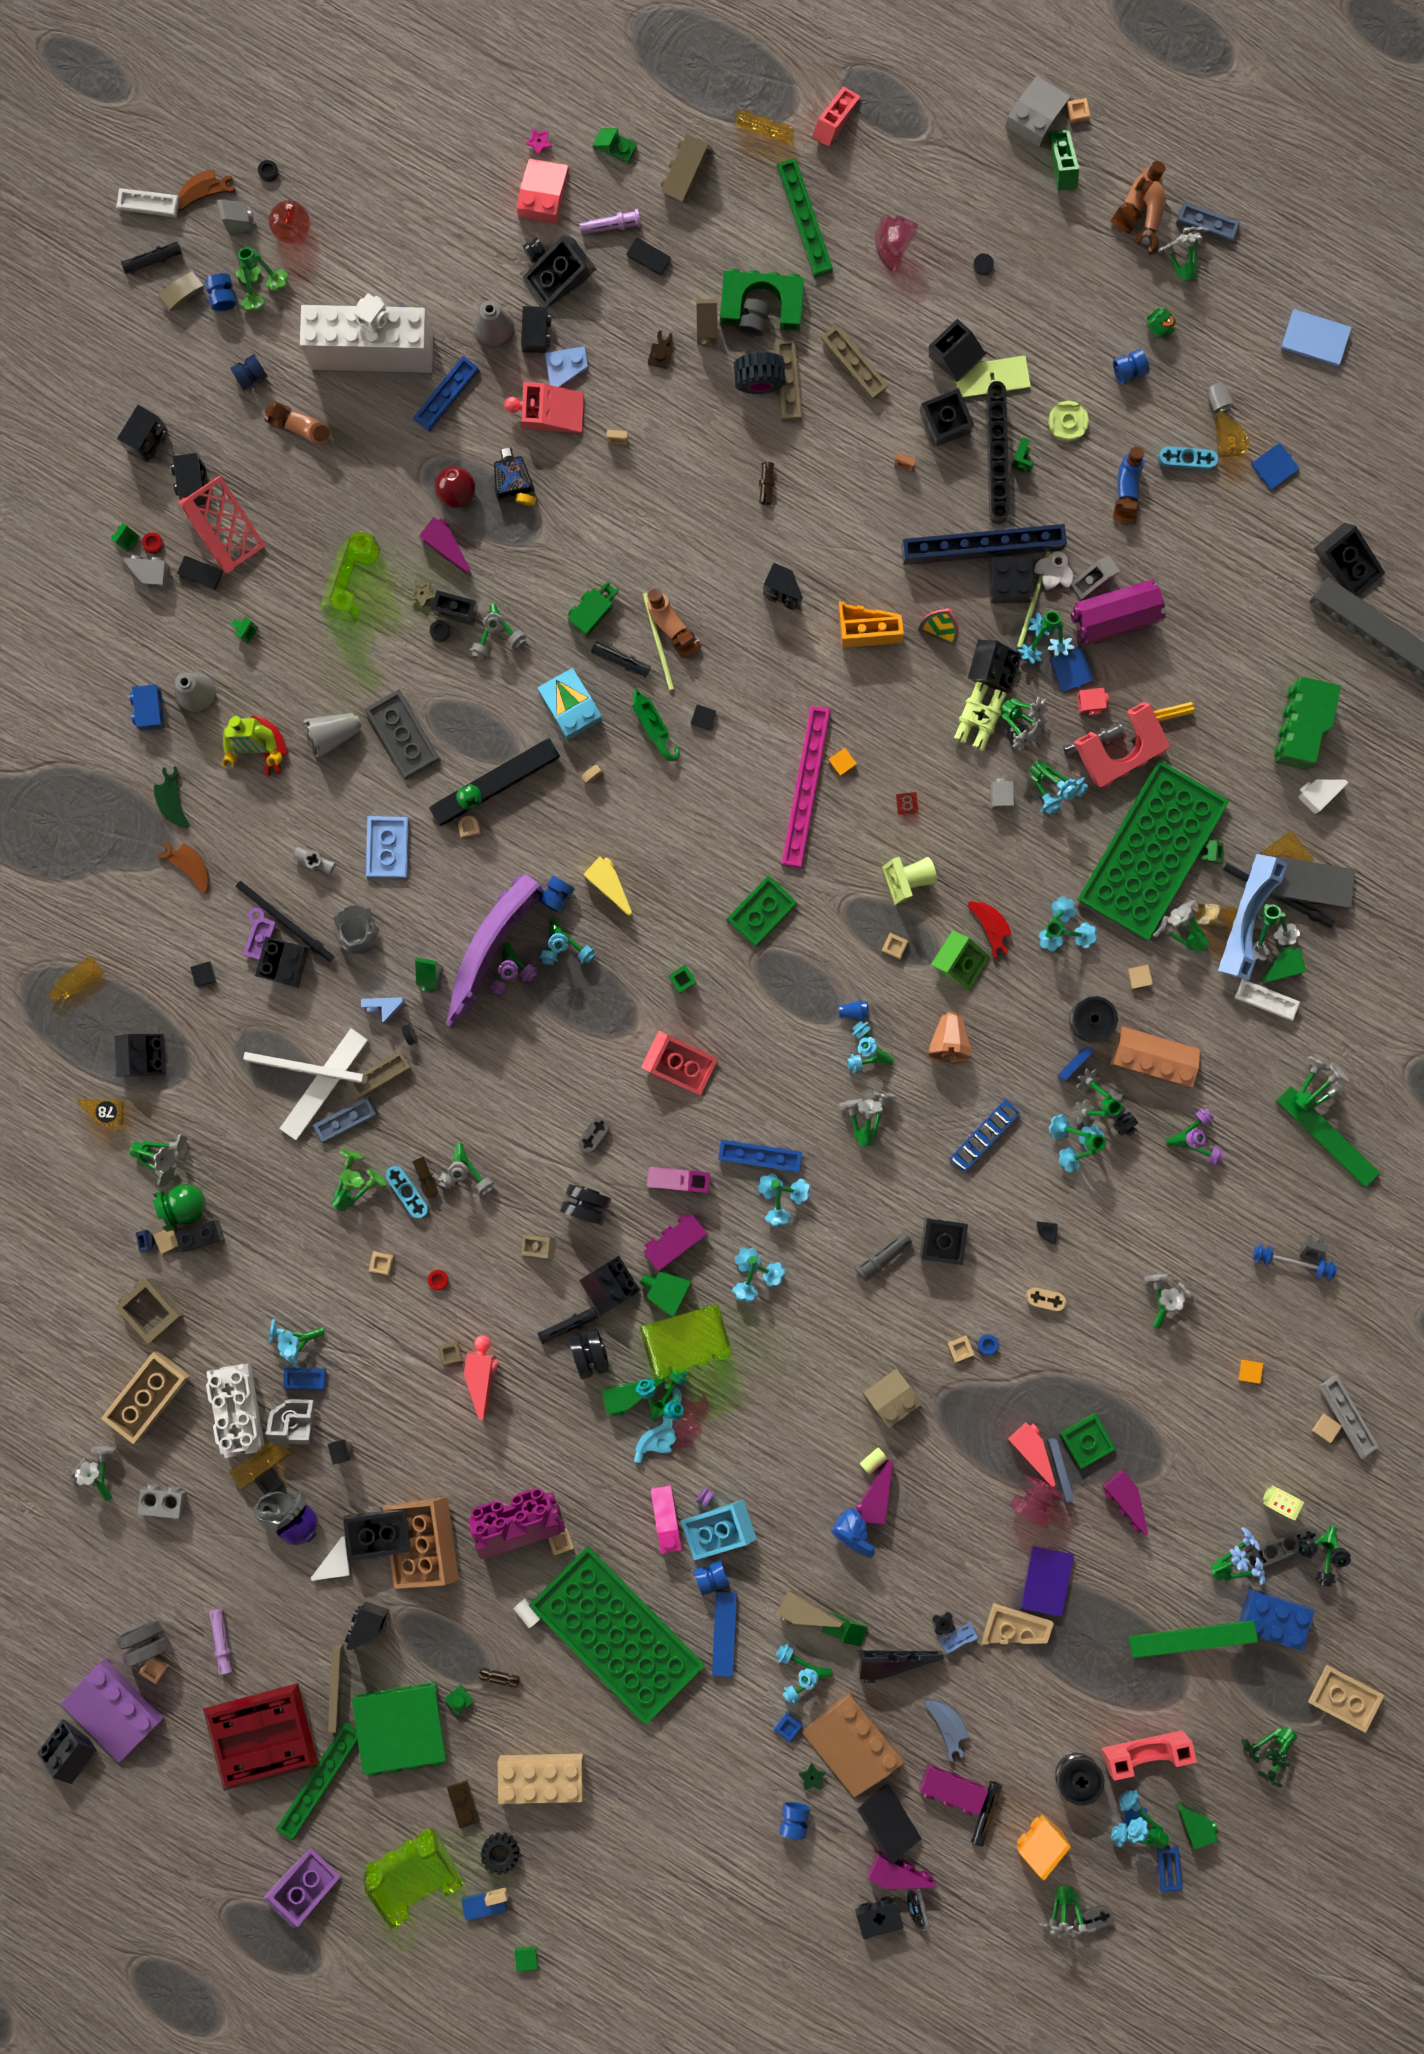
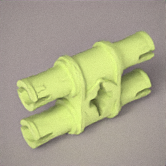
M976 682L972 695L966 700L964 711L959 717L960 724L954 739L958 741L961 734H963L960 742L966 743L971 727H976L979 732L972 746L977 749L981 741L979 750L985 751L990 735L995 733V726L1002 715L1001 707L1007 694L1002 692L998 699L1001 691L995 690L989 706H985L982 704V700L988 686L984 684L981 691H979L982 683ZM979 712L983 713L981 721L978 720L977 716Z

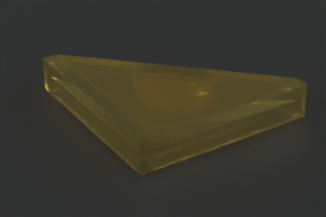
M1292 830L1260 853L1265 856H1279L1309 862L1314 860Z

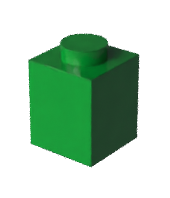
M686 965L668 975L679 995L697 984Z

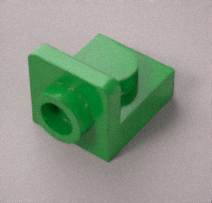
M1023 437L1011 465L1020 472H1030L1034 463L1025 460L1031 449L1028 447L1030 440Z

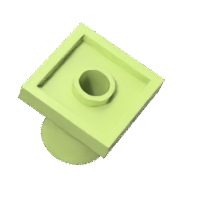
M897 857L882 866L895 905L903 903L913 896L911 888L937 883L936 870L929 857L906 867H903L900 857Z

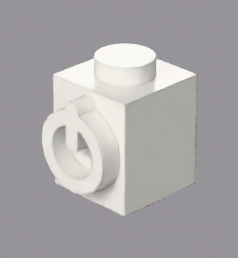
M367 293L364 299H360L353 313L357 323L374 333L377 328L380 329L385 325L389 311H387L385 302L380 297H373Z

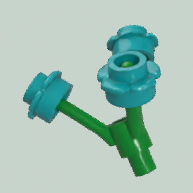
M678 1367L676 1370L671 1369L672 1373L669 1378L673 1380V1383L661 1401H653L652 1396L656 1391L653 1380L643 1379L636 1386V1392L642 1398H648L651 1409L649 1418L651 1421L656 1422L663 1415L676 1421L684 1414V1408L680 1401L674 1400L665 1404L677 1384L683 1386L686 1381H689L686 1377L688 1374Z

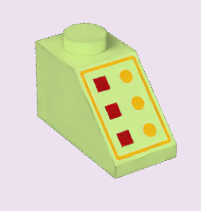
M1273 1485L1271 1489H1267L1263 1497L1265 1500L1264 1505L1294 1521L1304 1504L1302 1500Z

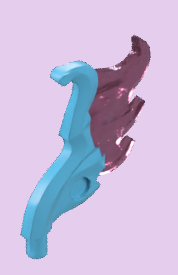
M666 1384L665 1389L668 1390L671 1385ZM675 1387L672 1391L673 1397L671 1401H680L684 1408V1414L676 1421L663 1415V1423L643 1434L635 1448L634 1462L642 1463L646 1451L669 1453L672 1450L670 1445L678 1448L689 1446L692 1441H685L684 1438L700 1428V1424L693 1425V1420L706 1411L708 1405L706 1396L703 1394L701 1401L692 1402L682 1396L678 1387Z

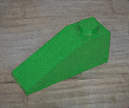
M1070 130L1049 132L1057 190L1078 189L1079 165Z
M416 957V985L421 987L420 991L433 993V990H439L443 966L437 961Z
M659 1376L648 1380H653L655 1387H657L664 1381V1377ZM640 1381L603 1388L602 1393L606 1413L612 1414V1417L624 1415V1411L640 1401L642 1397L636 1392V1386Z

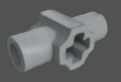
M297 847L293 854V859L305 863L306 867L313 871L318 869L331 875L336 863L323 858L317 851L312 850L309 852ZM311 858H313V859L316 858V859H318V863H313V864H312V863L310 862V859H311Z

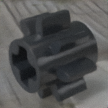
M1122 1111L1113 1117L1116 1120L1113 1123V1127L1121 1136L1125 1134L1131 1136L1137 1131L1135 1126L1138 1124V1121L1132 1113L1127 1112L1125 1114Z

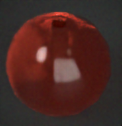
M284 200L277 203L271 209L269 227L272 234L279 241L294 244L303 240L308 234L310 217L300 203Z

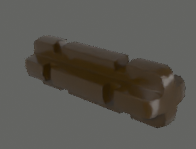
M481 1668L480 1680H490L492 1683L505 1686L509 1684V1687L517 1688L519 1685L520 1677L512 1674L509 1676L508 1673L495 1670L489 1671L490 1669Z

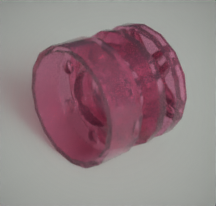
M1025 1475L1024 1480L1031 1484V1486L1028 1488L1020 1484L1019 1487L1026 1492V1495L1024 1497L1015 1494L1009 1507L1033 1522L1048 1528L1054 1516L1047 1508L1050 1506L1058 1509L1059 1505L1054 1503L1052 1499L1055 1498L1062 1502L1064 1496L1056 1488L1043 1480Z

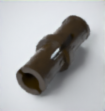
M762 462L761 480H759V486H761L759 504L765 505L766 497L767 505H771L772 487L775 485V481H773L774 463L768 462L767 470V462Z

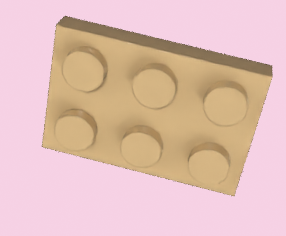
M1326 1665L1308 1702L1366 1733L1385 1695Z

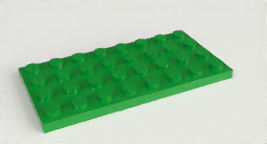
M1158 760L1078 896L1077 901L1148 941L1228 805L1229 800Z
M589 1545L529 1604L531 1609L645 1725L705 1666V1663Z

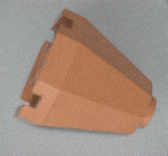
M947 1012L946 1015L941 1016L928 1049V1058L938 1062L950 1059V1063L969 1061L971 1047L963 1018L958 1016L956 1012Z

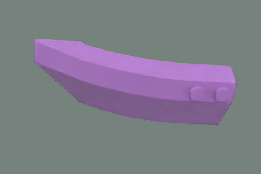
M528 875L517 876L512 882L513 887L509 891L505 890L498 897L499 902L475 934L456 976L446 1025L450 1028L479 999L476 996L497 949L516 922L541 896L543 889Z

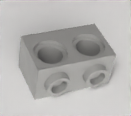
M147 1484V1487L140 1489L138 1515L180 1519L184 1515L186 1491H180V1487L168 1486V1489H161L160 1485ZM149 1494L155 1496V1505L148 1502ZM169 1497H174L177 1500L176 1507L169 1505Z

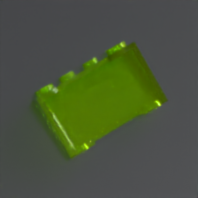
M358 531L350 535L339 545L320 602V609L324 614L356 624L359 608L353 602L355 593L346 591L355 561L369 565L377 560L381 548L374 535Z
M718 1303L669 1319L658 1320L639 1326L652 1376H657V1379L670 1376V1372L677 1370V1373L690 1370L689 1366L697 1364V1367L710 1364L709 1360L717 1358V1361L728 1359L729 1354L732 1353Z
M426 1829L419 1836L412 1840H407L394 1851L387 1852L381 1859L369 1863L364 1872L365 1894L391 1929L409 1919V1905L442 1885L445 1896L464 1886L460 1872L435 1829ZM453 1881H456L454 1885L449 1887ZM403 1913L398 1919L395 1920V1918L399 1914Z

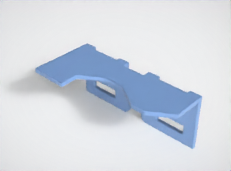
M969 1622L958 1628L956 1634L949 1633L940 1638L939 1641L948 1654L963 1644L971 1643L978 1639V1636ZM967 1626L969 1627V1629L962 1632V1629L966 1628ZM971 1634H973L972 1637H970L969 1639L966 1640V1637H968V1636H970ZM948 1637L951 1638V1639L947 1640L946 1642L943 1641L944 1639H946V1638H948ZM955 1644V1646H954L953 1648H951V1649H949V1650L947 1649L948 1647H950V1646H952V1645Z

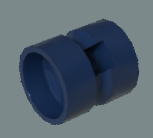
M255 354L246 358L244 364L238 363L230 368L243 391L252 387L254 381L259 383L268 377Z

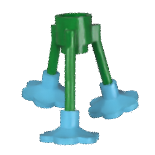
M1061 896L1051 905L1053 910L1052 921L1048 923L1046 930L1039 933V938L1041 939L1040 946L1044 949L1047 948L1051 952L1056 951L1057 947H1061L1064 944L1062 936L1070 935L1076 936L1075 942L1077 945H1082L1083 948H1090L1091 944L1097 941V929L1088 923H1082L1075 931L1065 930L1064 923L1059 921V919L1064 922L1069 921L1070 917L1076 915V909L1074 908L1075 902L1072 899L1067 900L1066 897Z
M1064 1114L1054 1116L1051 1120L1052 1124L1049 1126V1132L1054 1139L1058 1140L1060 1137H1065L1068 1132L1080 1135L1079 1142L1084 1144V1148L1088 1150L1078 1154L1075 1153L1072 1147L1062 1149L1059 1152V1164L1064 1167L1066 1172L1070 1173L1078 1170L1080 1158L1095 1155L1096 1151L1104 1149L1107 1139L1104 1138V1133L1099 1130L1097 1125L1085 1126L1079 1131L1070 1128V1122Z

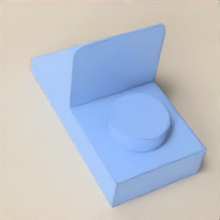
M402 997L361 999V1007L367 1009V1012H379V1008H382V1023L384 1024L405 1003V999Z

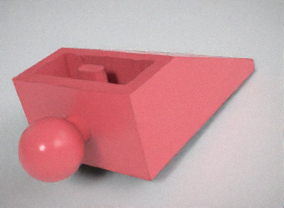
M523 382V400L519 401L516 397H509L505 400L504 407L507 412L516 413L518 410H522L521 429L582 434L584 393L544 383Z
M484 1335L477 1337L474 1342L475 1348L478 1351L467 1353L464 1377L478 1419L480 1420L487 1416L492 1375L495 1374L498 1366L495 1354L486 1353L491 1346V1341Z

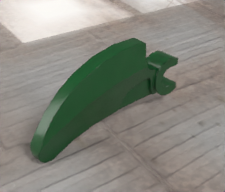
M173 766L174 773L168 775L167 769L164 767L162 769V774L165 777L164 783L154 785L156 803L160 811L170 822L179 827L188 828L189 822L183 813L178 795L177 776L179 771L176 766Z

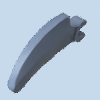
M927 1699L925 1707L933 1715L942 1731L948 1748L949 1760L953 1761L952 1753L954 1751L959 1752L960 1757L963 1758L964 1753L962 1748L959 1747V1741L968 1738V1733L961 1717L955 1710L943 1702Z

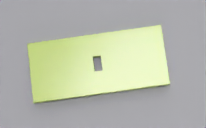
M1026 356L980 362L960 381L956 382L957 389L959 388L963 398L986 395L987 389L993 381L1004 383L1006 391L1030 388ZM990 374H993V375H994V380H992V381H991ZM997 389L991 390V393H1000V391Z

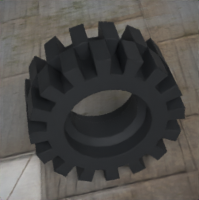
M498 1832L494 1836L493 1834L490 1835L489 1839H486L481 1851V1862L485 1864L484 1868L486 1870L490 1869V1873L497 1872V1875H501L504 1872V1874H507L509 1870H513L514 1866H516L519 1858V1847L517 1846L518 1842L513 1840V1836H507V1833L502 1835ZM503 1846L507 1849L508 1857L504 1861L494 1859L492 1850L495 1847Z

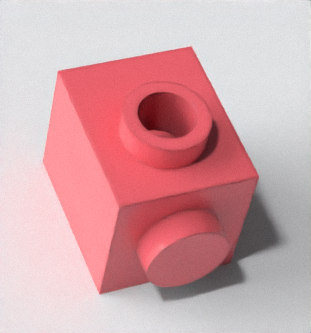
M1104 688L1080 690L1077 694L1079 714L1089 713V716L1101 715V712L1107 708L1106 705H1109L1108 693H1105Z

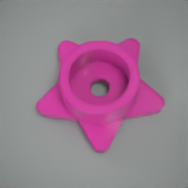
M535 129L531 130L532 137L526 142V145L533 147L536 154H540L546 148L552 147L547 139L548 130L538 132Z

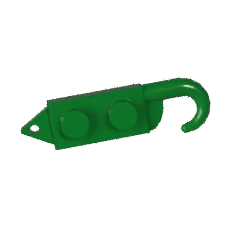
M635 689L633 691L634 704L632 707L650 740L654 741L663 758L668 761H676L680 756V751L677 746L674 747V755L670 754L664 743L669 739V731L650 698H646Z

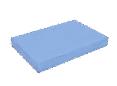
M1294 309L1281 349L1338 367L1351 327Z
M367 816L366 878H407L409 817Z

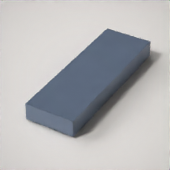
M1183 202L1176 223L1186 227L1197 228L1202 226L1208 228L1209 231H1205L1206 234L1230 243L1233 242L1240 224L1239 221Z
M366 1097L317 1122L313 1127L321 1143H325L377 1116V1113L369 1097Z
M1055 1438L1047 1439L1063 1500L1066 1503L1073 1501L1074 1497L1058 1440Z

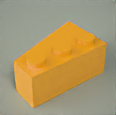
M839 601L838 617L842 648L902 643L904 635L902 615L877 609L874 611L865 609L864 606L858 605L856 607Z

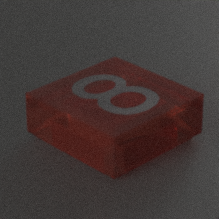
M916 792L896 794L898 815L918 813Z

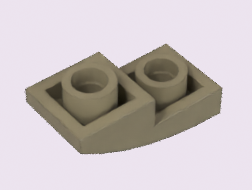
M191 271L165 288L158 295V298L171 312L187 304V298L204 291V285Z

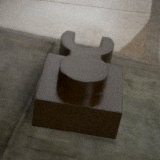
M659 330L657 334L658 344L652 343L648 365L668 369L672 353V347H668V345L672 342V333H669L668 339L664 340L661 338L662 331Z

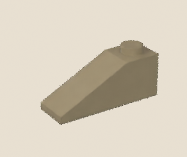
M696 299L697 345L711 347L713 344H717V299Z
M793 1590L787 1592L777 1611V1614L781 1616L780 1620L788 1625L793 1623L843 1627L846 1623Z

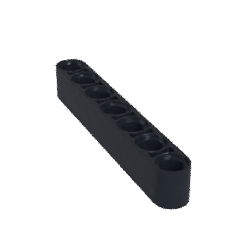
M993 381L986 392L989 517L993 523L1001 524L1005 522L1010 511L1007 402L1004 383ZM997 389L1000 391L1001 395L994 396L992 395L991 390ZM998 409L1002 415L994 416L992 410ZM999 429L1002 435L995 436L992 430ZM999 449L1003 455L995 456L993 450ZM1000 469L1003 475L1000 477L996 476L993 470ZM1001 489L1004 495L996 496L994 490ZM1001 509L1005 515L999 517L995 514L994 510Z
M548 738L469 784L477 786L481 791L482 804L556 761L560 754L551 739ZM458 790L429 807L439 826H443L469 811L461 808L457 803L456 795Z

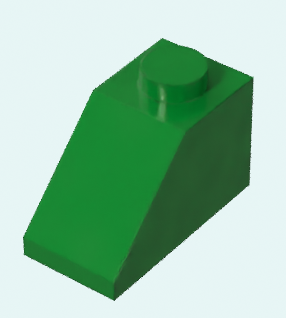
M1293 946L1281 949L1282 953L1274 957L1262 978V983L1307 972L1301 949H1294Z
M1181 1803L1176 1804L1189 1842L1194 1850L1218 1841L1216 1834L1219 1832L1214 1821H1210L1206 1815Z

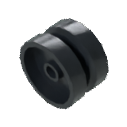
M1099 996L1087 997L1078 1002L1071 1010L1069 1016L1070 1029L1073 1034L1081 1041L1089 1043L1099 1042L1111 1036L1118 1023V1014L1114 1005L1106 998ZM1095 1016L1097 1021L1093 1023L1091 1017Z
M569 1184L566 1195L576 1199L577 1202L563 1201L560 1212L602 1226L606 1215L595 1210V1206L603 1209L609 1208L612 1198L584 1186L581 1188Z
M597 1328L586 1331L587 1344H585L580 1333L569 1336L572 1354L581 1380L592 1377L593 1369L591 1363L594 1364L595 1370L599 1374L610 1371L607 1351Z
M1074 1752L1064 1756L1055 1768L1057 1787L1067 1801L1074 1805L1086 1806L1100 1798L1104 1790L1105 1779L1101 1769L1092 1757L1084 1753Z

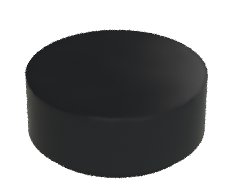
M264 160L258 166V173L263 181L272 182L279 175L278 167L272 160Z
M986 253L977 255L973 263L974 271L979 275H987L992 271L994 266L993 258Z
M437 620L431 624L429 631L435 641L443 642L449 638L450 627L445 621Z
M412 1025L403 1026L402 1032L406 1042L409 1045L418 1043L417 1035Z

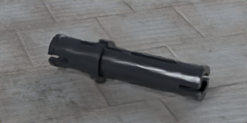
M178 241L167 246H157L155 250L121 261V265L125 274H128L154 263L166 262V259L183 253Z
M595 641L591 649L592 654L620 665L628 672L631 670L645 678L650 672V665L636 660L632 655L629 657L607 647L598 641Z
M593 1306L579 1314L574 1313L571 1318L537 1334L541 1343L545 1344L576 1328L581 1329L583 1325L599 1319Z
M995 1781L989 1782L988 1793L982 1806L973 1838L971 1839L973 1844L981 1847L984 1846L994 1810L998 1807L997 1800L1002 1784Z

